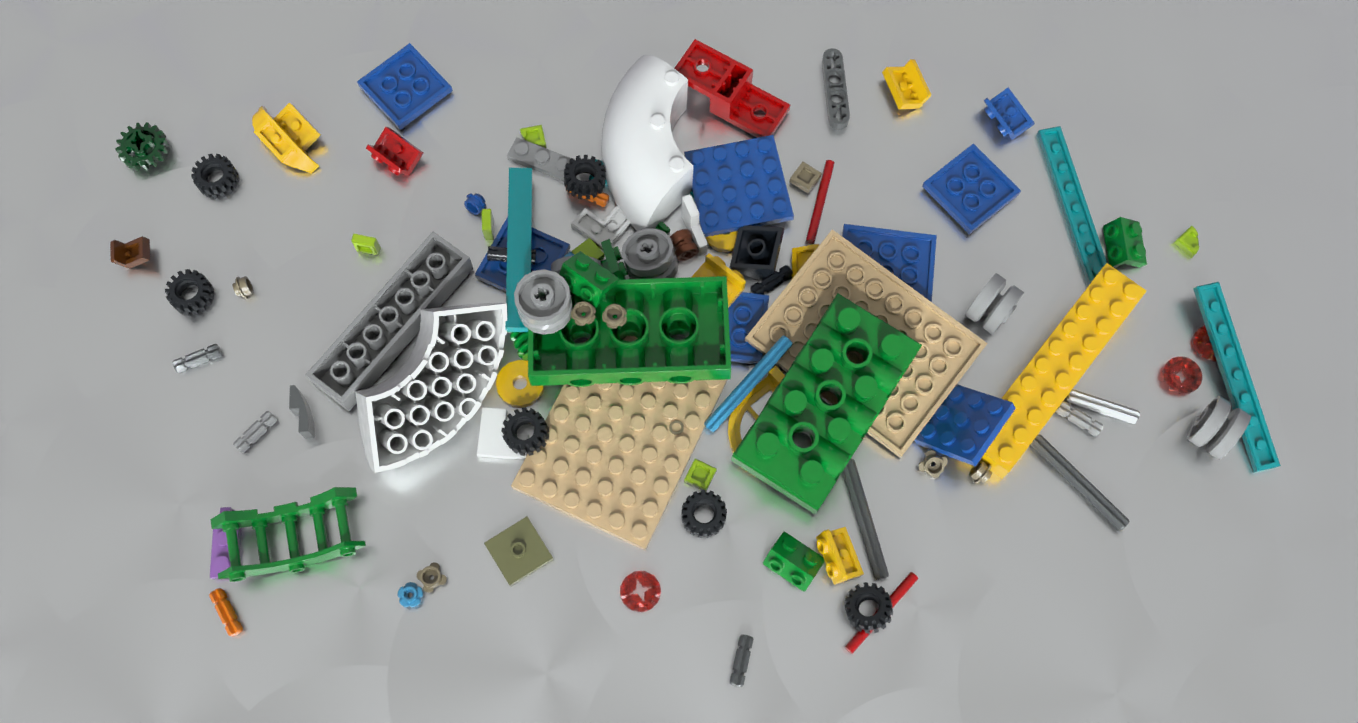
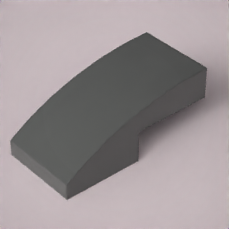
M290 385L289 409L295 416H299L298 432L305 439L315 438L314 421L310 407L300 390L295 385Z

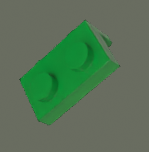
M1119 217L1103 226L1109 265L1114 268L1122 264L1139 268L1147 265L1140 222Z
M610 239L601 242L606 258L601 261L603 267L618 277L619 280L626 279L625 276L628 275L623 261L620 262L623 257L619 247H613Z
M581 251L563 262L559 273L567 282L570 291L591 304L594 308L599 306L602 296L614 288L619 280L609 270Z
M784 531L771 548L763 564L805 592L825 560L824 557Z

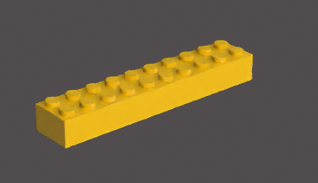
M1108 263L1104 265L1001 398L1013 402L1016 409L980 459V461L982 460L986 464H991L990 470L1003 479L1011 471L1147 290Z

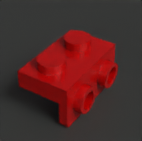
M389 127L384 128L374 146L368 144L366 147L372 153L371 157L380 163L385 162L389 165L387 169L398 176L400 174L410 176L424 153Z

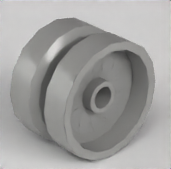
M648 228L636 231L623 244L621 253L630 279L674 278L676 276L678 261L672 240L664 231Z
M544 269L533 271L519 281L514 297L519 317L524 326L532 332L539 334H551L564 328L571 319V311L573 309L570 289L565 279L556 272Z
M997 273L989 280L965 314L969 319L977 322L987 312L989 315L983 322V328L992 335L1002 323L1004 324L1016 309L1017 302L1024 294L1022 290L1014 285L1009 287L1002 296L1000 293L1006 285V279Z
M1217 396L1200 414L1191 428L1187 440L1198 447L1207 444L1206 452L1220 460L1234 447L1243 435L1251 420V415L1240 408L1231 411V402L1221 396Z

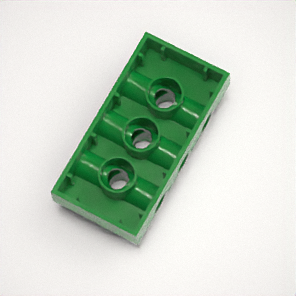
M727 276L618 280L617 285L602 296L599 306L595 308V320L591 324L577 325L571 317L565 327L555 333L539 334L528 329V378L531 386L568 384L575 387H586L595 383L638 385L643 382L666 381L682 384L694 380H728L731 378ZM570 291L573 308L577 303L585 302ZM618 304L626 310L627 321L623 326L610 328L603 321L602 314L609 305ZM679 334L684 335L687 338L677 340L671 337ZM628 336H634L638 338L634 341L623 340ZM578 338L589 339L588 341H585L583 343L574 342Z
M837 293L814 332L794 359L788 372L768 399L757 420L750 427L733 453L731 461L813 514H816L922 344ZM850 351L859 352L863 357V363L855 364L847 358L846 353ZM827 391L834 393L838 404L833 406L824 404L820 399V394ZM800 432L806 433L811 439V446L807 448L798 447L794 443L792 436Z

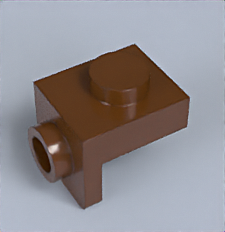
M142 236L127 243L117 240L111 241V262L131 269L150 261V239Z

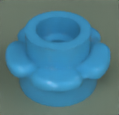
M414 582L406 583L404 587L402 586L398 590L399 603L404 607L419 605L423 597L422 588Z

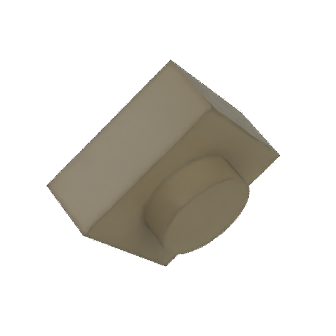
M802 162L790 177L789 182L809 194L821 178L822 173L807 163Z

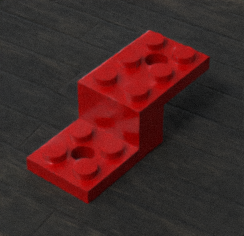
M694 39L674 68L688 79L689 87L710 98V113L757 138L773 135L790 110L791 105L752 84L753 69ZM699 65H706L709 69L701 72L697 70V67ZM756 110H762L766 113V115L763 117H757L756 115H754V112Z

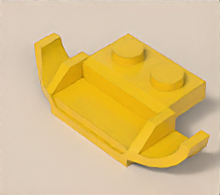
M288 103L275 118L267 112L264 106H261L252 117L254 133L282 163L312 174L319 165L308 156L306 150L321 134L291 103Z

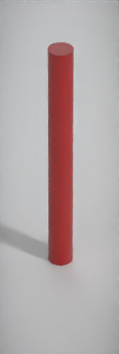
M826 160L806 237V243L814 244L835 164L832 160Z
M910 572L890 595L893 607L918 580V577L913 572ZM863 629L861 632L858 631L847 643L845 649L853 654L870 634L865 633Z

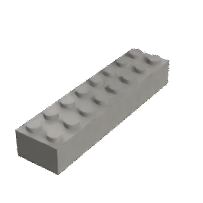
M433 231L305 376L314 386L347 411H350L357 403L355 391L370 388L420 331V310L441 307L474 269L470 257Z

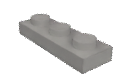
M516 137L507 154L509 161L532 168V170L563 182L565 165L571 159Z

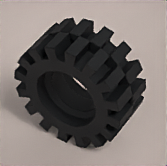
M208 154V159L205 156L201 157L202 162L196 161L195 165L197 168L193 167L192 172L194 174H191L193 182L203 195L205 194L206 197L211 198L212 196L214 199H218L219 194L222 198L226 197L225 192L231 194L233 192L231 187L236 189L237 184L235 182H239L238 172L231 161L220 154H216L215 157L213 154ZM217 170L223 171V176L218 181H207L208 176L212 172Z
M580 155L576 156V161L571 158L569 163H566L564 186H566L567 192L571 191L573 197L578 194V199L586 196L587 200L590 199V195L595 198L597 197V192L599 194L603 192L606 171L605 166L602 165L600 160L595 162L596 157L592 156L591 159H588V155H584V158L581 159ZM587 173L594 178L590 181H581L576 176Z
M185 269V274L179 271L177 272L179 275L177 278L174 275L170 277L173 282L168 281L166 284L169 289H165V293L168 295L166 299L179 313L190 316L192 312L194 315H198L197 310L200 309L204 312L206 311L205 305L210 307L211 302L209 299H214L212 294L214 293V288L202 273H199L197 270L191 272L190 269ZM191 285L198 287V292L193 298L188 300L182 299V292Z
M526 407L522 408V412H519L518 409L514 410V416L509 413L507 415L509 421L504 420L503 425L505 428L501 429L502 437L509 448L516 454L519 452L521 456H525V453H528L529 456L534 455V450L537 453L540 452L541 449L539 447L541 445L543 447L546 446L545 439L549 440L547 432H550L542 415L539 412L536 413L532 408L528 411ZM522 425H533L534 434L529 439L521 440L517 437V430Z
M701 490L699 493L697 491L693 492V495H689L682 505L681 515L685 529L689 530L693 536L695 534L698 535V538H703V536L709 538L713 534H718L726 521L727 509L725 508V502L721 500L719 495H714L713 491L705 492V490ZM707 505L711 507L714 512L713 519L707 523L697 521L694 511L698 506Z
M868 582L863 583L864 587L861 588L858 584L855 586L856 590L853 591L851 589L849 597L846 596L845 598L846 604L844 605L848 620L860 632L863 629L868 634H870V630H874V633L879 632L878 628L885 629L886 622H891L893 606L890 596L882 586L878 588L876 583H872V586H869ZM863 601H876L879 605L877 613L873 616L862 615L859 612V606Z

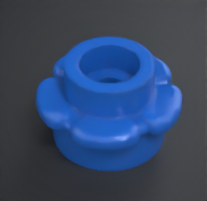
M470 193L466 196L467 200L464 202V205L470 213L478 215L483 209H486L485 199L480 194L475 193L473 195Z

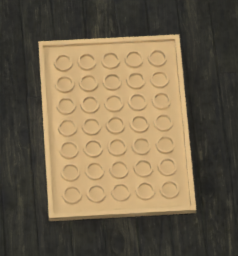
M832 229L745 337V341L765 355L783 335L792 341V346L776 363L788 372L794 359L814 332L837 293L922 344L867 432L901 458L988 343ZM850 351L846 353L847 358L855 364L863 363V357L859 352ZM827 391L820 394V398L831 406L838 404L834 393Z
M628 336L623 340L634 341L638 338L634 336ZM694 380L682 384L670 383L668 381L643 382L638 385L595 383L586 387L563 385L545 420L550 431L547 432L549 440L545 439L546 446L543 447L541 445L539 447L541 451L538 453L534 450V455L529 456L527 454L511 487L646 551L704 431V423L711 416L728 380ZM678 420L683 423L684 430L681 434L674 435L670 432L669 425L672 421ZM674 423L672 425V430L675 432H679L681 430V425L679 423Z

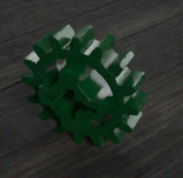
M139 122L136 123V128L134 129L128 126L129 132H121L120 134L123 136V139L116 140L119 147L115 148V150L119 154V159L128 168L134 167L136 171H139L141 166L147 171L151 164L157 167L156 161H164L165 159L162 157V154H168L169 152L166 149V146L169 145L166 135L156 125L151 127L148 122L144 124V127Z

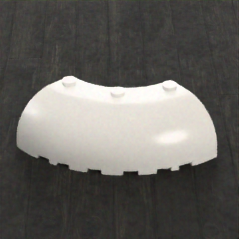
M651 55L641 56L621 79L610 99L602 128L601 153L606 171L607 185L609 190H611L615 203L637 231L646 228L654 229L659 222H663L682 203V197L692 191L693 165L680 152L672 135L676 122L687 110L688 79L665 61Z
M482 303L421 309L418 339L405 364L384 382L365 390L355 391L362 442L367 461L374 473L400 467L429 454L430 451L450 440L466 421H469L477 412L488 390L490 391L496 379V372L503 357L505 335L507 334V330H505L507 303Z

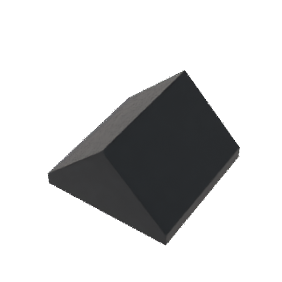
M767 226L740 227L737 233L730 269L737 270L741 274L759 281L774 273L784 228Z

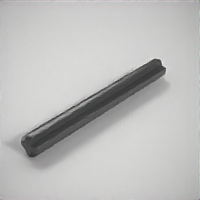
M1042 435L1036 436L1030 445L1118 530L1124 529L1129 524V519Z
M850 459L843 473L872 571L876 580L886 579L889 576L855 460Z

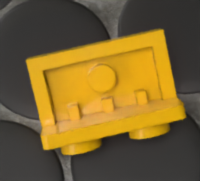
M910 59L903 67H886L882 72L898 109H919L931 97L930 90L915 59Z
M846 527L832 531L829 529L824 530L816 536L818 551L824 557L826 572L832 578L834 585L864 575Z

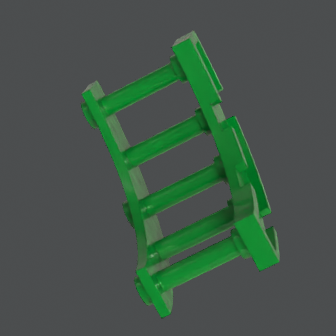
M334 487L310 497V503L298 506L297 502L274 506L273 512L258 514L257 509L223 511L210 519L212 529H223V532H226L230 567L218 573V579L229 578L230 582L245 580L248 576L287 570L290 573L304 571L305 566L340 556L349 557L355 555L356 550L366 546L365 541H352L346 506L349 501L357 498L356 487ZM335 508L341 543L328 548L323 515L326 514L325 510ZM310 515L314 521L318 551L300 556L295 522L298 521L297 518ZM282 522V524H285L290 559L270 562L266 528L268 524ZM252 526L256 533L260 564L241 566L237 530L242 527Z

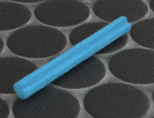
M783 335L705 421V427L711 432H715L792 346V341Z

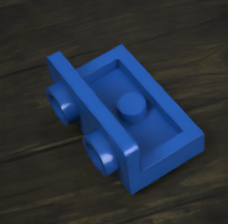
M1009 87L991 100L988 98L984 100L987 106L984 108L985 112L991 120L993 118L997 119L1000 124L996 127L1004 137L1008 135L1013 140L1035 124Z

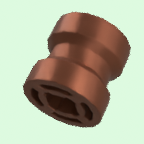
M689 229L676 231L670 236L678 261L691 259L698 254V247L692 242L693 237Z

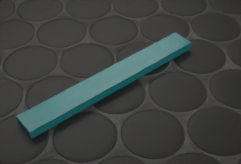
M1061 126L1042 129L1038 131L1037 135L1087 285L1089 286L1107 261Z
M509 167L506 276L507 321H505V330L507 332H528V328L524 326L515 305L514 292L519 281L525 275L531 273L532 168Z
M1214 282L1196 286L1193 290L1232 409L1240 408L1251 415V420L1242 435V439L1253 472L1279 467L1281 465L1220 283Z

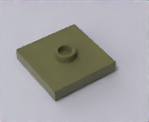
M527 516L484 543L510 587L554 560Z

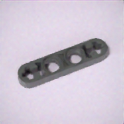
M831 48L824 52L822 58L828 122L832 128L841 130L847 127L849 122V103L843 56L839 50ZM830 57H833L835 61L834 68H831L832 64L831 60L829 59ZM836 75L840 78V82L832 83L829 77ZM840 95L843 101L839 103L833 102L831 96ZM837 110H840L842 121H838V118H836Z

